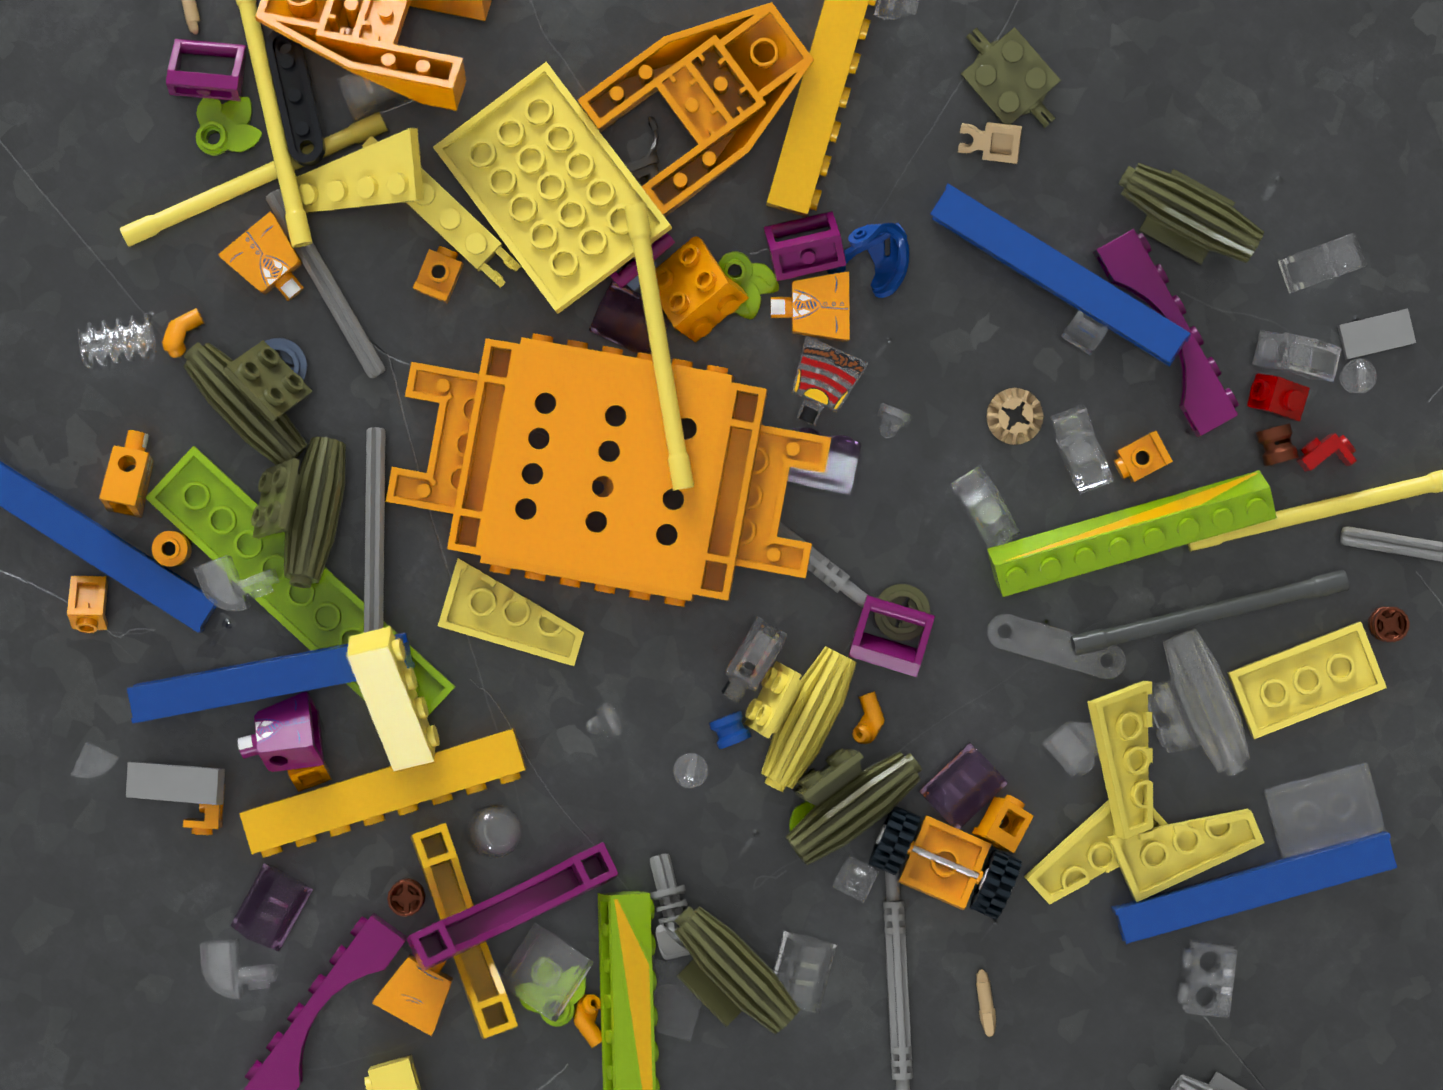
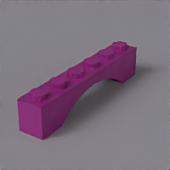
M1132 229L1096 249L1093 254L1111 284L1128 290L1142 299L1154 311L1191 333L1189 341L1185 342L1178 353L1182 368V392L1179 407L1196 437H1199L1238 416L1235 408L1239 404L1231 389L1226 388L1224 390L1217 378L1221 376V371L1212 357L1206 358L1200 347L1204 344L1200 333L1195 326L1189 328L1183 315L1187 312L1182 301L1177 295L1172 297L1165 284L1169 283V279L1160 264L1154 265L1148 253L1152 249L1143 233L1137 235L1135 230Z
M604 842L505 892L409 935L407 942L423 972L615 879L619 873Z
M375 913L369 919L362 916L350 932L355 937L348 948L341 944L329 960L334 965L332 970L326 977L320 973L308 989L313 996L305 1006L299 1002L288 1016L287 1020L292 1023L284 1035L278 1031L269 1042L266 1049L271 1053L264 1063L256 1060L247 1072L245 1078L250 1082L244 1090H297L303 1082L305 1043L311 1026L321 1008L347 984L365 975L385 970L408 937Z

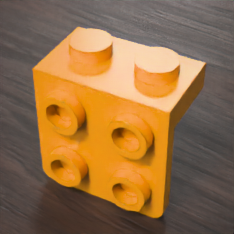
M697 236L692 237L655 269L663 311L673 327L695 343L708 335L718 323L734 313L749 298L741 286L724 274L704 241Z

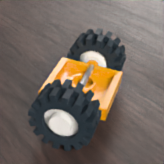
M894 807L880 830L870 856L869 864L896 875L905 859V855L908 854L898 882L961 910L965 909L973 888L977 884L971 899L970 909L997 920L1005 908L1007 900L1010 898L1022 861L995 849L991 857H989L987 865L981 871L992 845L991 843L927 815L923 819L915 841H913L921 817L900 807Z

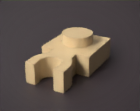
M987 122L985 131H981L972 124L962 123L960 133L970 134L973 137V142L971 144L960 143L958 153L967 154L976 150H982V160L1018 163L1022 126Z

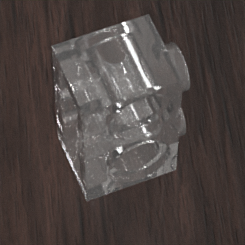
M1190 939V948L1184 947L1182 956V968L1187 969L1186 983H1180L1178 991V1004H1183V1011L1187 1014L1230 1019L1238 947L1233 944ZM1206 952H1215L1217 956L1216 965L1209 970L1202 969L1200 966L1201 956ZM1203 987H1210L1213 991L1212 1000L1206 1005L1197 1004L1196 994L1198 990Z

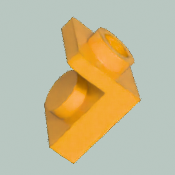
M71 576L67 616L72 629L83 633L107 630L108 622L105 611L108 580L106 576Z
M224 797L223 805L199 804V813H205L204 819L186 818L183 820V827L192 828L191 834L213 835V829H220L223 826Z

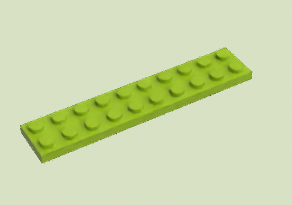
M192 446L145 497L310 651L349 643L350 636L364 633V602L326 566L319 583L311 584V588H299L290 585V579L284 576L285 532L271 534L260 539L252 537L254 526L251 523L252 515L259 504L196 446ZM383 620V628L390 627V626ZM392 628L393 634H394V635H395V634H398V633ZM409 644L412 661L415 662L413 670L417 680L416 692L418 697L423 696L425 698L430 715L451 693L455 686ZM357 681L346 683L364 700Z

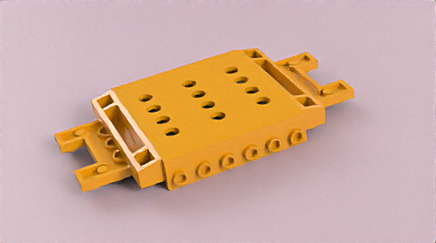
M533 333L532 339L521 337L520 344L486 338L479 374L411 362L405 397L439 403L427 473L392 467L385 502L453 514L447 546L448 550L481 555L480 563L490 564V572L510 575L511 568L525 571L524 578L545 581L546 575L560 577L559 584L580 588L581 581L594 583V591L615 594L616 588L630 590L629 597L650 601L651 594L665 596L664 604L685 607L686 601H694L695 595L730 601L736 566L806 579L812 543L777 537L790 467L825 473L832 438L762 425L768 393L767 389L734 383L735 377L727 374L728 368L707 365L706 370L692 368L693 362L672 358V369L681 420L684 418L692 419L696 423L697 432L691 439H685L694 487L680 489L679 491L684 496L683 505L677 510H670L663 503L664 494L668 490L673 489L652 354L637 352L636 358L623 355V349L602 346V351L588 349L589 343L567 340V345L553 343L554 337ZM550 393L554 396L556 406L551 413L542 414L536 409L535 402L540 394ZM621 406L625 410L626 420L621 426L614 427L607 423L606 412L610 407ZM543 428L548 432L550 439L545 448L535 449L531 446L529 435L534 429ZM614 441L618 444L620 454L615 461L606 462L600 457L599 449L604 442ZM535 463L542 468L543 477L539 483L528 484L523 479V469L528 464ZM600 476L609 477L613 482V491L607 497H599L593 491V483ZM531 499L534 501L537 508L534 517L524 520L517 515L516 506L520 500ZM595 511L603 513L607 519L605 529L598 533L590 531L586 525L588 515ZM664 524H670L677 530L676 541L667 546L662 545L656 536L657 530Z

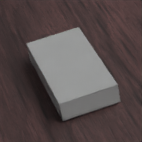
M1408 309L1337 326L1345 360L1416 343Z

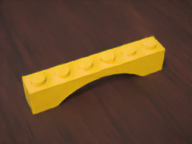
M446 823L412 834L410 838L439 919H445L472 907L473 903ZM485 941L454 956L453 959L481 1038L485 1039L518 1027L487 942Z

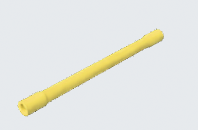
M235 0L240 10L286 212L285 220L292 248L308 246L313 241L307 215L302 206L292 158L288 151L262 26L255 18L258 10L257 0Z
M380 112L356 121L349 127L325 137L326 150L324 157L353 144L362 143L371 135L375 137L387 132L388 129ZM310 144L303 147L302 153H311L314 145ZM292 158L294 171L304 167ZM274 161L269 162L154 215H147L120 227L128 247H131L157 235L168 227L278 179Z
M646 202L625 206L629 235L633 242L669 453L668 464L673 491L694 487L690 458L686 451L650 240L651 230Z
M1443 470L1431 472L1422 477L1275 511L1276 519L1187 545L1190 552L1217 546L1226 541L1422 494L1443 492Z

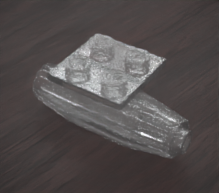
M1196 628L1165 639L1163 645L1172 680L1152 684V694L1148 695V711L1152 712V717L1157 726L1156 736L1159 743L1166 748L1168 753L1195 749L1201 746L1218 773L1225 771L1227 776H1231L1247 769L1245 762L1251 760L1242 719L1218 662Z

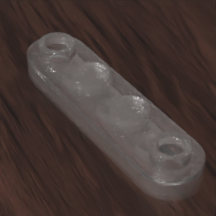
M997 615L989 622L987 627V637L996 648L1104 679H1112L1119 676L1126 665L1125 654L1117 645L1109 646L1104 650L1075 656L1070 636L1076 633L1013 615ZM1002 625H1007L1011 629V634L1006 639L998 635V629ZM1105 654H1109L1113 658V663L1108 668L1103 667L1100 663L1101 657Z

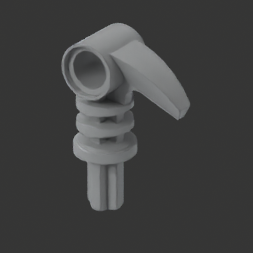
M664 853L650 858V865L657 891L651 892L650 895L651 899L654 901L659 900L660 905L655 906L656 912H662L663 917L658 918L659 926H657L655 933L660 953L665 960L690 955L674 932L679 926L675 920L683 912V907L687 906V900L680 899V895L686 891L685 885L677 886L669 854Z

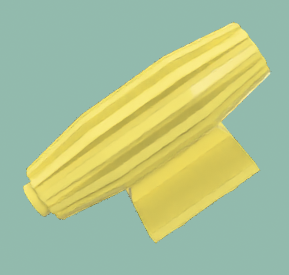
M825 646L801 680L800 673L778 661L775 662L773 667H769L766 670V675H764L761 681L763 688L757 699L754 698L748 705L745 713L747 719L744 723L768 739L773 733L761 774L767 777L764 782L765 784L783 792L786 787L793 789L819 754L844 705L857 664L856 661Z

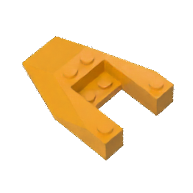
M261 0L255 18L261 24L356 75L421 104L457 111L466 84L463 58L400 46L397 43L409 6L485 21L492 0Z
M770 2L662 37L577 101L601 133L654 93L660 92L698 144L641 186L663 216L666 217L749 153L814 59L774 4Z

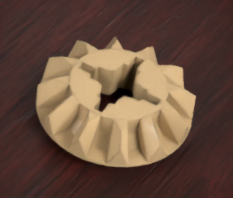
M1010 388L1001 391L991 400L987 409V424L992 434L1000 441L1012 445L1023 444L1034 438L1040 431L1044 418L1040 401L1030 391L1020 388ZM1023 403L1021 415L1029 424L1016 422L1008 430L1010 417L1006 415L1005 411L1001 410L1002 407L1006 410H1015L1017 406L1019 407Z

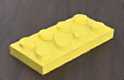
M1360 621L1227 672L1252 739H1257L1387 688Z

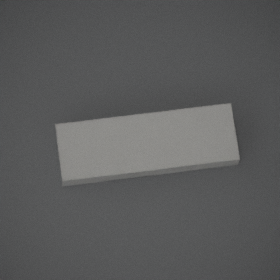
M128 762L126 798L223 805L225 769Z

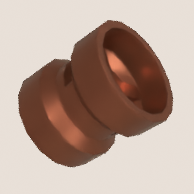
M1290 423L1256 432L1258 442L1264 447L1265 452L1262 457L1265 466L1299 458L1297 447L1292 445L1290 439L1293 434Z
M1380 607L1371 613L1368 619V628L1374 638L1385 642H1396L1406 636L1410 622L1403 610L1397 607Z
M406 878L399 880L392 886L387 900L390 909L395 914L407 917L419 911L425 902L426 895L423 886L418 881Z

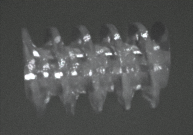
M144 314L142 325H138L134 316H130L128 327H124L120 318H116L114 329L111 330L105 320L101 321L100 331L96 332L91 322L87 323L85 334H82L80 329H78L80 353L86 368L93 367L95 358L100 366H106L109 355L115 364H119L122 361L123 353L130 362L135 361L137 351L142 359H149L151 348L156 354L155 334L148 314Z

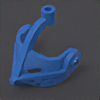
M899 223L867 224L855 229L848 237L851 246L844 251L846 264L854 256L867 249L875 264V275L871 283L875 297L884 298L892 295L903 282L909 265V244L905 231ZM890 238V255L885 256V240ZM846 266L829 269L827 273L830 275L845 272Z

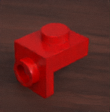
M1257 373L1250 389L1247 406L1300 422L1310 388L1279 376Z
M1336 433L1329 434L1322 441L1318 437L1311 440L1300 449L1304 455L1296 460L1305 472L1314 469L1334 452L1346 466H1351L1357 461L1353 456V453L1356 452L1354 446L1344 435L1338 437Z

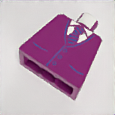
M307 691L258 711L254 715L256 733L238 738V747L243 759L259 755L268 771L271 772L324 765L319 710Z

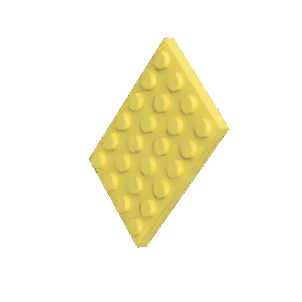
M547 62L433 146L557 314L635 257L633 242L630 238L627 224L626 205L646 202L651 230V244L672 229L670 223Z

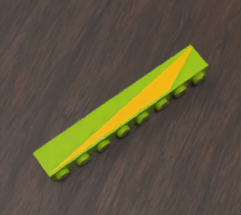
M1260 470L991 547L987 549L994 580L1002 597L1259 524L1276 519L1277 517L1271 488Z
M642 891L597 893L603 1090H660L655 1070L659 1049L654 1035V1027L658 1021L657 1009L654 1006L653 991H655L657 986V978L652 965V955L655 954L656 950L655 938L651 934V920L655 915L654 903L650 899V893Z

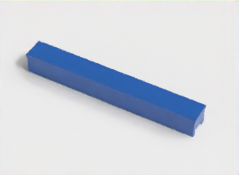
M950 184L946 185L945 192L930 213L933 216V221L1169 367L1185 342H1188L1191 337L1190 332Z
M0 461V507L198 633L204 632L205 625L220 603L219 600L166 566L159 564L152 557Z
M407 632L395 634V639L400 638L403 642L406 653L404 661L407 668H414L415 662L412 661ZM348 643L134 684V687L127 688L133 717L131 718L132 724L355 682L357 680L347 658Z
M1386 831L1376 832L1155 894L1139 902L1134 900L1111 907L1112 912L1116 916L1122 941H1125L1126 944L1395 869L1397 864L1390 843L1391 836Z

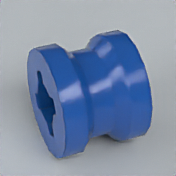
M742 710L708 723L710 729L715 731L718 736L717 746L719 750L752 737L750 730L746 729L743 725L744 715Z

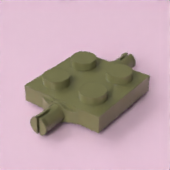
M976 27L972 32L981 42L979 43L971 32L966 38L980 53L975 62L961 73V76L1003 124L1011 125L1020 116L1032 112L1044 128L1047 127L1049 122L1041 113L1050 122L1054 121L1056 117L1050 113L1042 102L1047 93L1061 82L1059 77L1015 27L1001 39L991 43Z

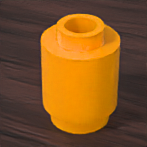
M178 531L162 532L156 536L152 543L153 557L163 566H180L188 561L192 553V545L189 538ZM167 542L174 543L176 547L175 553L171 556L165 553Z

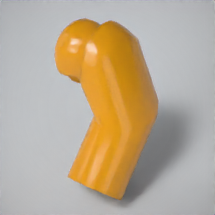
M197 308L168 323L162 340V346L165 351H168L170 357L178 358L185 354L184 340L186 333L205 324Z
M875 691L858 697L864 715L853 729L852 735L859 744L873 742L885 722Z
M585 994L577 1002L573 1022L591 1048L602 1042L601 1030L595 1023L598 1011L601 1009V1001L597 995Z

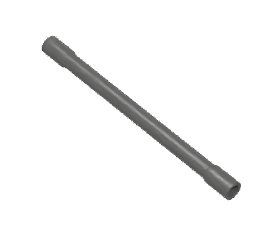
M1339 570L1281 587L1116 627L1100 628L1071 635V646L1075 656L1088 654L1133 640L1310 597H1322L1349 590V581L1346 572Z

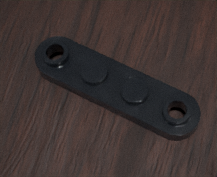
M272 31L266 39L265 47L288 151L298 164L312 166L322 160L326 147L304 48L284 35ZM290 44L291 50L288 53H280L282 45ZM306 144L314 145L313 151L309 154L302 153V149Z

